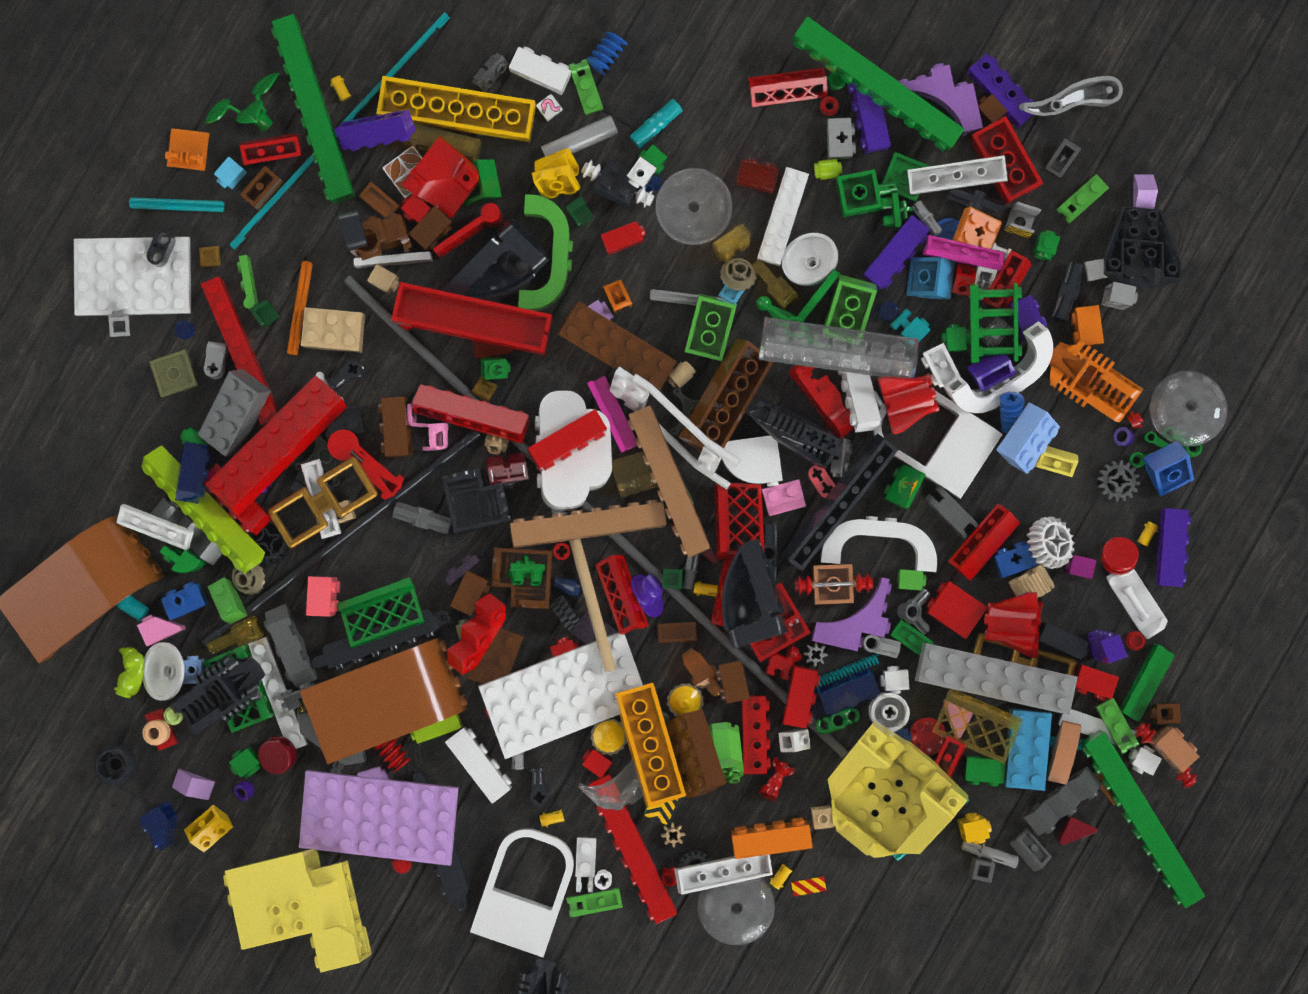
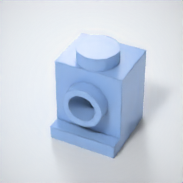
M187 656V660H183L185 666L183 684H194V677L205 671V660L199 659L198 656ZM191 666L195 668L194 673H190Z

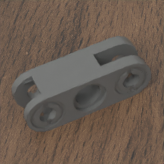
M937 485L934 490L942 500L938 503L929 494L924 499L963 539H966L968 536L963 529L968 524L974 528H977L979 525L940 485Z

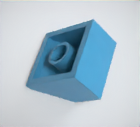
M912 257L906 295L929 299H951L955 261L942 257Z

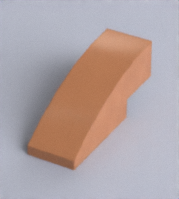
M1062 720L1051 750L1052 757L1046 773L1048 781L1067 784L1077 751L1081 724Z

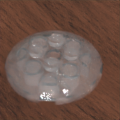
M689 168L674 173L664 182L656 198V215L660 226L672 239L687 245H701L717 238L727 227L732 214V199L727 186L718 176L704 169ZM695 203L699 206V210L691 212L688 209L689 205Z
M1180 371L1164 378L1154 389L1149 406L1152 422L1158 432L1171 442L1178 441L1183 446H1197L1213 439L1223 428L1228 411L1225 395L1219 385L1210 377L1194 371ZM1186 404L1194 405V411L1188 410Z
M762 877L701 890L698 899V913L705 930L716 940L729 945H744L757 940L769 928L775 911L772 891ZM739 903L742 905V908L738 912H733L731 909L732 905Z

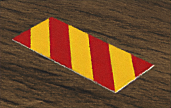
M824 876L791 882L793 896L827 891Z

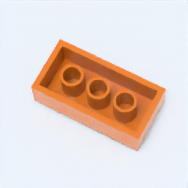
M799 817L791 819L792 822L784 823V820L773 821V825L765 826V823L754 824L753 828H746V826L734 827V830L731 831L735 859L813 848L809 823L807 820Z

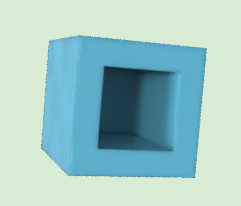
M228 157L214 175L218 177L216 181L224 188L228 186L233 189L247 172Z

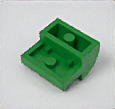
M163 546L160 551L164 555L163 559L171 564L175 563L171 569L175 572H196L204 568L208 563L201 559L193 550H184L182 552L174 546Z

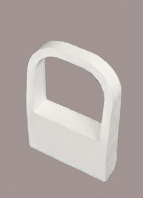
M935 391L937 398L933 400H937L938 404L955 414L956 419L925 466L900 450L893 457L905 465L925 473V478L936 485H940L957 499H961L999 441L1002 433ZM884 403L879 409L881 423L878 430H873L874 436L878 433L884 437L881 428L883 418L887 413Z
M530 828L518 829L507 835L497 852L470 932L543 957L573 872L574 859L567 844L555 836ZM522 837H531L554 845L563 853L566 860V870L553 907L494 887L507 847L514 840Z

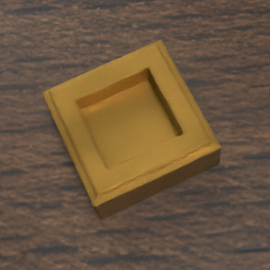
M219 246L199 248L202 268L221 266Z
M480 377L471 394L488 402L497 389V385Z

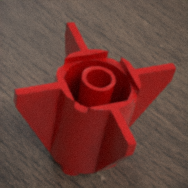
M929 374L916 378L888 376L877 378L892 433H902L925 415L940 411L937 400H933L937 396L934 387H930L932 381Z
M1027 592L998 603L989 602L988 613H985L984 624L988 625V629L985 631V640L998 641L1029 657L1038 658V639L1040 633L1038 628L1041 622L1043 602L1038 601L1037 592Z

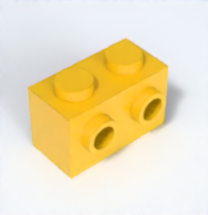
M212 805L184 831L189 842L205 852L232 829L233 825L227 814Z
M971 812L965 814L964 818L957 819L961 838L966 843L974 842V844H981L986 842L985 839L990 838L989 832H992L990 822L980 814Z

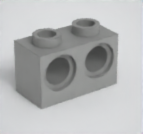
M1112 282L1105 287L1101 305L1120 310L1131 307L1137 301L1138 293L1136 292V287Z

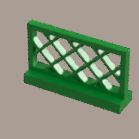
M410 577L337 603L351 648L425 622L417 598L416 588ZM412 594L413 599L409 605L401 602L405 595ZM386 602H395L391 612L383 609ZM399 605L407 608L403 617L395 614ZM372 607L378 609L373 618L365 615L367 610ZM411 610L417 612L419 617L412 621L406 618ZM381 611L389 614L385 623L377 621ZM356 614L359 618L355 625L348 622L347 616ZM392 617L400 619L398 626H388ZM363 618L371 621L366 630L358 627ZM374 623L383 626L379 633L373 634L370 632ZM356 630L364 633L360 640L354 641L353 635Z
M249 645L240 646L206 660L204 665L206 668L211 667L210 663L217 662L228 653L230 655L235 653L237 658L241 659L252 656ZM262 680L258 687L262 698L255 702V704L248 706L245 714H237L243 717L240 726L235 727L231 717V720L227 722L231 733L275 716ZM252 707L258 710L260 718L254 719L248 716Z

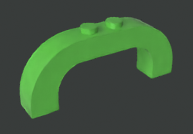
M525 194V217L545 219L551 224L554 231L550 280L539 290H519L518 307L539 311L552 305L564 291L568 271L572 269V260L568 259L569 252L573 251V241H570L567 219L554 202L542 196Z

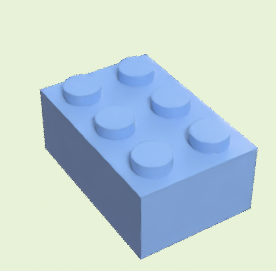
M1029 402L997 448V451L1010 465L1028 474L1035 467L1040 455L1046 451L1051 439L1057 435L1060 426L1048 412Z

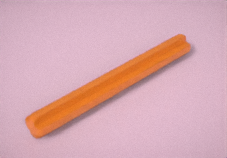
M303 261L301 264L287 353L290 355H297L299 350L304 309L306 307L313 266L308 261Z

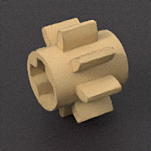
M487 434L484 446L487 447L490 453L499 454L501 451L506 452L508 439Z
M672 822L671 827L664 826L666 833L661 834V837H666L665 845L670 842L675 847V843H683L680 837L685 836V833L680 832L681 825L675 827ZM677 831V838H669V832Z

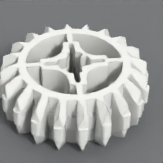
M1044 517L1033 523V526L1029 528L1030 533L1027 536L1030 540L1026 543L1030 544L1028 550L1032 551L1031 557L1036 558V563H1041L1043 567L1053 569L1062 567L1073 557L1071 553L1075 550L1072 545L1075 542L1071 538L1074 535H1070V528H1066V522H1061L1060 518Z

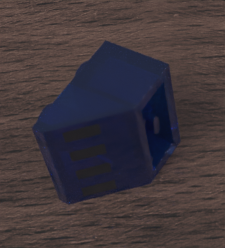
M166 801L139 818L141 828L145 833H149L152 838L151 843L156 849L159 848L160 851L173 844L178 820L177 814L169 802Z

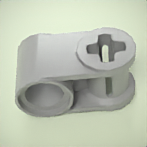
M212 341L207 343L204 372L212 379H220L225 373L226 360L229 354V349L225 343ZM211 368H218V371L211 372Z

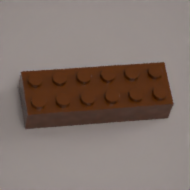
M577 300L557 332L560 336L617 370L621 367L633 376L635 374L639 375L659 391L677 363L676 360Z
M735 339L689 420L710 440L725 448L774 360L748 340ZM684 426L679 438L701 453L705 445Z

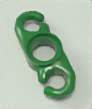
M853 707L834 712L822 719L827 723V728L825 730L821 729V720L818 719L815 724L816 730L820 734L825 735L843 729L846 725L853 724V721L848 718L850 712L855 713L854 722L859 721L860 713ZM836 715L842 718L840 726H836L833 723V718Z

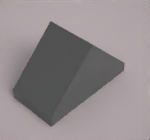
M1064 139L1058 145L1045 169L1061 178L1081 148Z

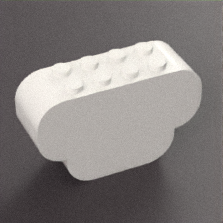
M554 391L549 393L540 404L538 416H535V431H539V435H536V443L594 409H586L584 400L575 392ZM598 410V414L607 427V431L604 433L606 436L596 442L594 439L588 442L589 446L581 451H578V449L572 451L571 457L564 461L561 459L555 461V466L547 471L543 468L537 476V488H541L542 499L553 510L572 511L579 508L585 502L589 491L600 489L610 477L612 471L610 423L607 417Z

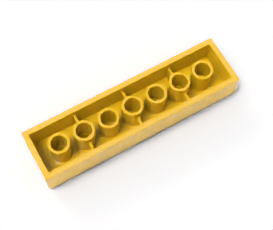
M383 76L377 115L409 109L414 124L530 142L536 103L535 100Z

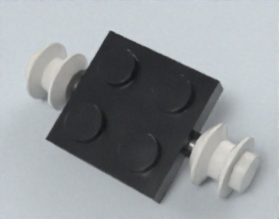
M609 159L603 171H601L600 164L596 167L593 166L592 160L589 163L586 162L582 168L583 178L589 176L592 182L598 177L593 188L594 192L626 208L633 196L636 197V204L639 202L644 203V208L646 205L650 206L655 197L652 195L653 190L648 193L645 191V187L637 189L629 183L630 179L627 177L631 169L612 159ZM640 173L637 174L638 177H642V176H643V175L640 174Z

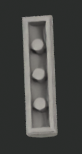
M607 116L541 146L545 157L569 148L571 153L574 154L618 134L612 117Z

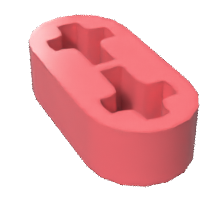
M816 465L809 469L808 477L818 493L823 498H826L828 493L824 494L822 492L824 487L821 483L824 482L827 487L831 486L832 489L835 487V484L825 469ZM813 469H816L817 471H822V473L820 474V477L822 478L821 482L817 477H812V474L814 473Z

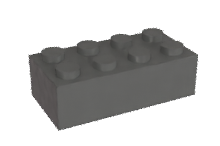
M244 369L229 371L198 436L225 457L236 455L243 448L271 390Z

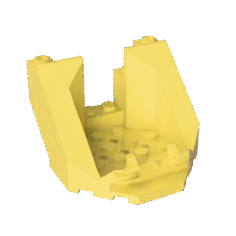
M876 721L871 724L828 778L832 799L833 825L836 827V831L865 855H871L873 858L894 854H920L950 823L968 800V795L935 761L911 742L906 741ZM897 780L903 782L901 787L896 786L895 782ZM870 782L875 783V789H870L868 784ZM884 795H890L891 800L886 802L883 798ZM900 807H904L906 809L905 814H901L899 812ZM874 809L879 812V815L876 817L872 815V810Z

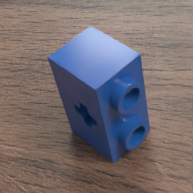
M1022 541L1014 544L1015 548L1007 550L1006 547L996 551V555L992 556L1000 578L1039 565V563H1036V558L1031 557L1033 553L1028 550L1030 544ZM1013 554L1019 557L1016 562H1011Z

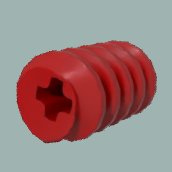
M397 738L377 745L374 750L381 749L379 757L386 756L383 763L390 762L387 768H394L392 773L410 760V757L403 758L406 753L405 750L399 752L401 744L394 745Z

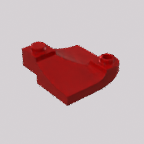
M440 136L420 162L410 171L401 185L414 196L424 199L436 206L448 217L453 218L477 185L479 174L477 168L463 154Z
M782 583L776 585L784 607V613L780 615H784L789 632L750 644L760 662L811 634L810 629Z

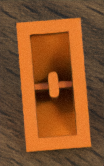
M621 279L603 287L614 314L632 307V302Z

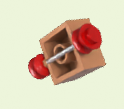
M852 564L813 565V581H811L809 576L805 580H801L800 576H798V580H795V591H799V595H801L802 591H806L809 595L813 589V604L854 603L853 587H856L859 593L862 589H866L868 593L869 589H873V578L869 577L868 573L866 577H861L858 574L855 580H853Z
M1150 723L1140 724L1135 729V737L1141 736V743L1149 742L1173 769L1177 770L1176 781L1181 780L1183 782L1182 787L1187 786L1189 788L1197 781V774H1191V767L1189 766L1199 758V755L1196 753L1197 748L1191 742H1186L1183 739L1184 735L1178 728L1163 725L1156 731L1155 729H1149Z

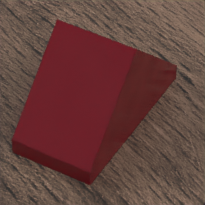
M1067 816L1056 840L1062 846L1098 831L1092 825L1072 816Z

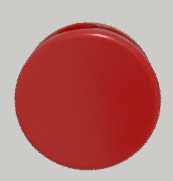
M1115 537L1104 545L1101 553V563L1108 572L1114 575H1125L1135 568L1139 552L1131 540L1124 537Z

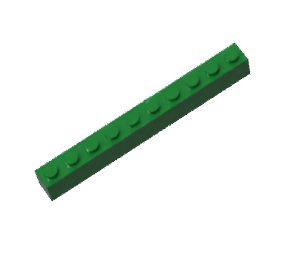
M294 14L272 21L274 28H271L274 39H278L279 46H277L279 55L284 57L285 60L283 64L286 75H290L291 81L289 86L292 93L295 92L297 97L294 100L298 111L301 110L303 117H300L303 128H307L309 134L306 135L308 144L313 146L314 153H312L313 160L320 167L318 175L321 182L325 183L326 189H324L326 199L330 200L333 204H337L354 198L356 196L298 19Z
M808 16L791 39L797 48L806 50L810 53L811 58L816 61L820 60L829 71L838 73L843 81L849 84L852 83L860 93L867 94L873 98L872 100L875 104L887 108L892 116L901 118L909 128H915L919 131L920 136L933 141L938 149L949 151L964 131L963 127Z
M1099 730L1081 741L1084 746L1081 748L1087 758L1090 757L1092 759L1094 771L1097 774H1101L1104 779L1101 781L1107 791L1111 790L1114 795L1111 797L1113 802L1124 811L1122 813L1123 818L1133 826L1132 833L1136 839H1141L1144 845L1141 846L1147 856L1151 855L1154 860L1152 862L1153 867L1158 873H1162L1164 877L1162 881L1167 889L1171 888L1174 894L1171 896L1176 904H1181L1184 908H1188L1204 898L1203 891L1106 733Z

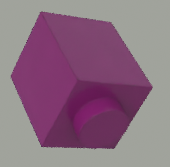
M1072 555L1073 557L1064 565V569H1067L1066 574L1092 579L1096 560Z

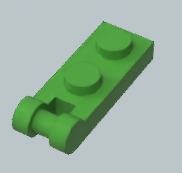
M587 59L581 60V63L569 64L585 116L603 111L604 109ZM584 70L586 75L579 77L577 72Z
M1096 174L1056 210L1066 217L1065 220L1068 223H1071L1107 191L1109 187ZM1071 205L1075 209V211L1072 213L1067 208L1068 206Z
M242 255L239 256L240 262H237V267L243 277V280L240 282L242 291L246 293V299L243 304L247 309L251 310L258 305V298L250 257Z
M1114 698L1095 706L1121 754L1126 753L1127 749L1139 746ZM1126 735L1128 741L1123 743L1120 738Z
M619 887L566 897L567 904L570 905V917L623 908ZM577 902H582L583 908L578 909Z

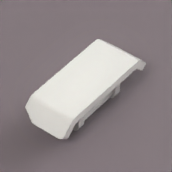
M1135 569L1125 575H1114L1111 573L1106 577L1117 598L1146 639L1165 629L1168 620Z

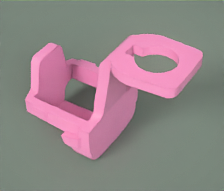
M412 403L407 404L409 424L411 426L429 428L430 447H423V450L446 449L448 446V423H416L417 416L413 411Z

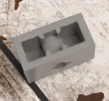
M851 118L828 119L826 122L828 160H851L853 154L856 153L855 142L852 143V135H855L854 123L851 124ZM840 135L845 139L843 143H840L838 139Z

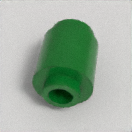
M191 427L188 430L184 429L180 436L182 445L197 452H205L209 443L198 436L199 431Z

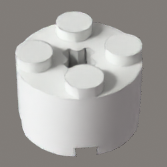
M882 692L877 694L870 702L869 717L872 723L876 721L884 727L889 726L886 728L895 732L908 722L910 715L909 707L906 701L898 694ZM890 707L893 710V714H889V717H887L885 710H888Z

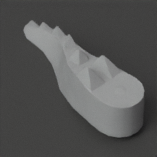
M1113 76L1089 78L1068 86L1051 98L1020 104L1019 109L1033 115L1048 116L1062 113L1077 105L1105 107L1121 98L1123 87L1121 82Z

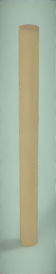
M581 539L570 540L571 550L605 673L616 670Z

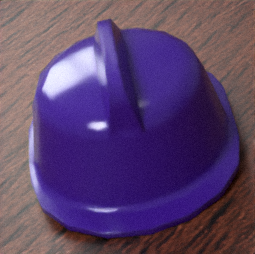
M651 574L647 576L636 575L631 581V589L644 613L650 617H658L663 611V600L661 597L663 588L661 582Z

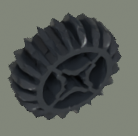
M284 518L281 519V521L283 522V524H285V522H286V519H284ZM268 524L261 530L262 536L256 541L254 533L251 531L247 533L259 546L264 545L267 551L270 552V556L264 555L262 562L259 564H263L265 560L266 565L269 566L272 559V562L276 565L278 564V558L280 561H285L283 554L286 556L291 555L287 548L294 549L287 546L280 533H272ZM291 524L285 525L287 530L291 527ZM289 531V534L293 535L294 531ZM267 535H268L269 537H277V538H274L273 541H270L271 544H270V543H266V542H261V541H264L265 538H267V537H266ZM283 539V545L276 553V543Z

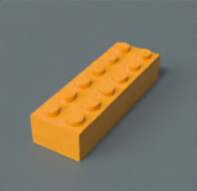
M650 683L614 694L646 807L685 797L686 793L654 684Z

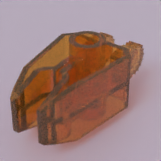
M691 648L682 655L685 667L693 676L690 680L697 688L701 687L704 689L706 687L712 696H720V687L715 681L717 679V669L713 664L708 665L702 655Z

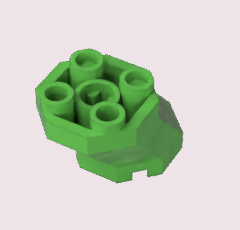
M728 722L709 725L710 734L726 783L735 784L740 782V777L744 776L738 725L731 727V723Z

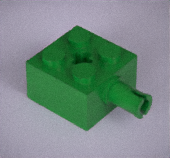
M875 169L837 176L835 180L842 218L880 211L882 208L881 195L897 193L896 181L878 184ZM857 190L859 191V193H863L861 197L855 195V192Z

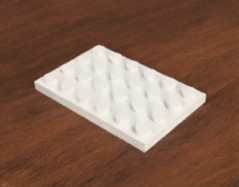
M162 237L161 243H167L169 237ZM175 237L174 248L168 262L163 267H156L147 260V251L153 238L74 239L75 315L103 316L112 314V311H124V314L128 315L191 314L190 238ZM161 253L154 255L153 259L155 262L161 259Z

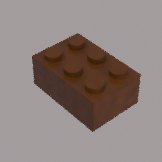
M406 397L381 398V403H378L379 414H382L383 422H380V433L384 435V441L381 442V451L389 458L413 456L411 425L408 421L407 410L409 399Z
M501 627L480 663L473 670L469 671L467 678L484 684L510 674L524 635Z

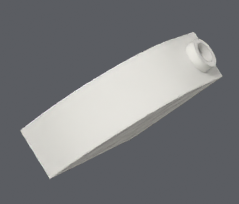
M771 436L727 442L724 449L739 458L741 462L738 466H735L722 457L721 459L728 471L736 478L752 484L767 483V487L779 485L778 481H783L778 443Z

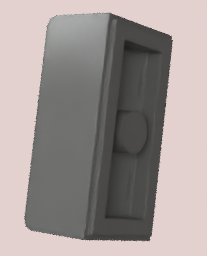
M1025 828L1010 842V845L1033 871L1041 870L1052 858L1028 828Z

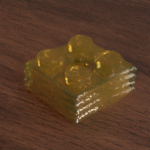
M740 224L713 243L712 251L714 255H717L716 258H719V261L724 260L727 262L734 257V253L738 249L743 251L750 246L751 233H748L749 230H746L747 227H744V224Z

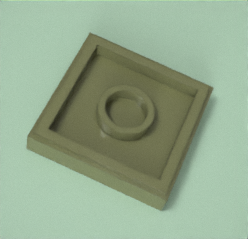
M186 349L149 361L161 398L199 386Z

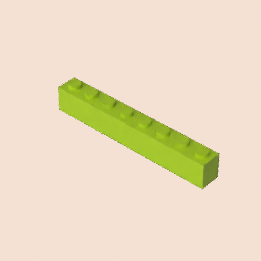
M162 445L144 456L141 466L144 473L153 478L156 485L168 494L171 501L178 504L182 512L194 521L197 528L202 529L207 538L220 548L221 553L227 556L237 569L245 574L262 562L265 552Z

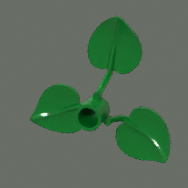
M273 73L260 79L252 89V94L255 95L257 100L253 101L242 111L229 105V99L219 101L207 114L205 123H213L219 120L228 109H231L238 113L236 118L238 123H254L261 132L266 131L270 128L273 121L266 115L267 110L264 108L260 96L270 89L280 74Z

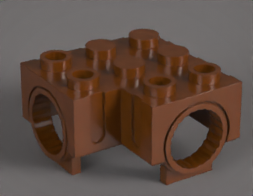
M397 213L387 215L384 220H381L379 217L376 218V216L364 219L365 222L362 224L368 246L350 250L356 258H361L362 261L382 255V251L403 245L406 253H411L412 243L405 220L401 215H397Z
M494 548L492 586L511 587L510 607L550 608L549 598L551 596L550 580L552 577L553 551ZM523 555H528L529 560L535 561V564H545L541 584L539 586L530 585V579L524 578L522 585H512L511 578H507L510 564L515 563V560H522Z

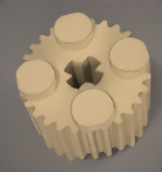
M1042 564L1027 570L1022 576L1009 581L1010 587L1016 596L1027 592H1037L1038 598L1055 587Z

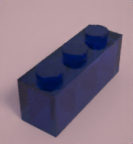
M184 442L175 500L198 504L200 497H204L206 486L203 485V481L207 480L208 475L205 465H208L210 460V454L207 453V445Z
M870 668L816 689L826 715H835L843 708L855 707L860 701L865 699L866 701L876 698V695L880 694Z

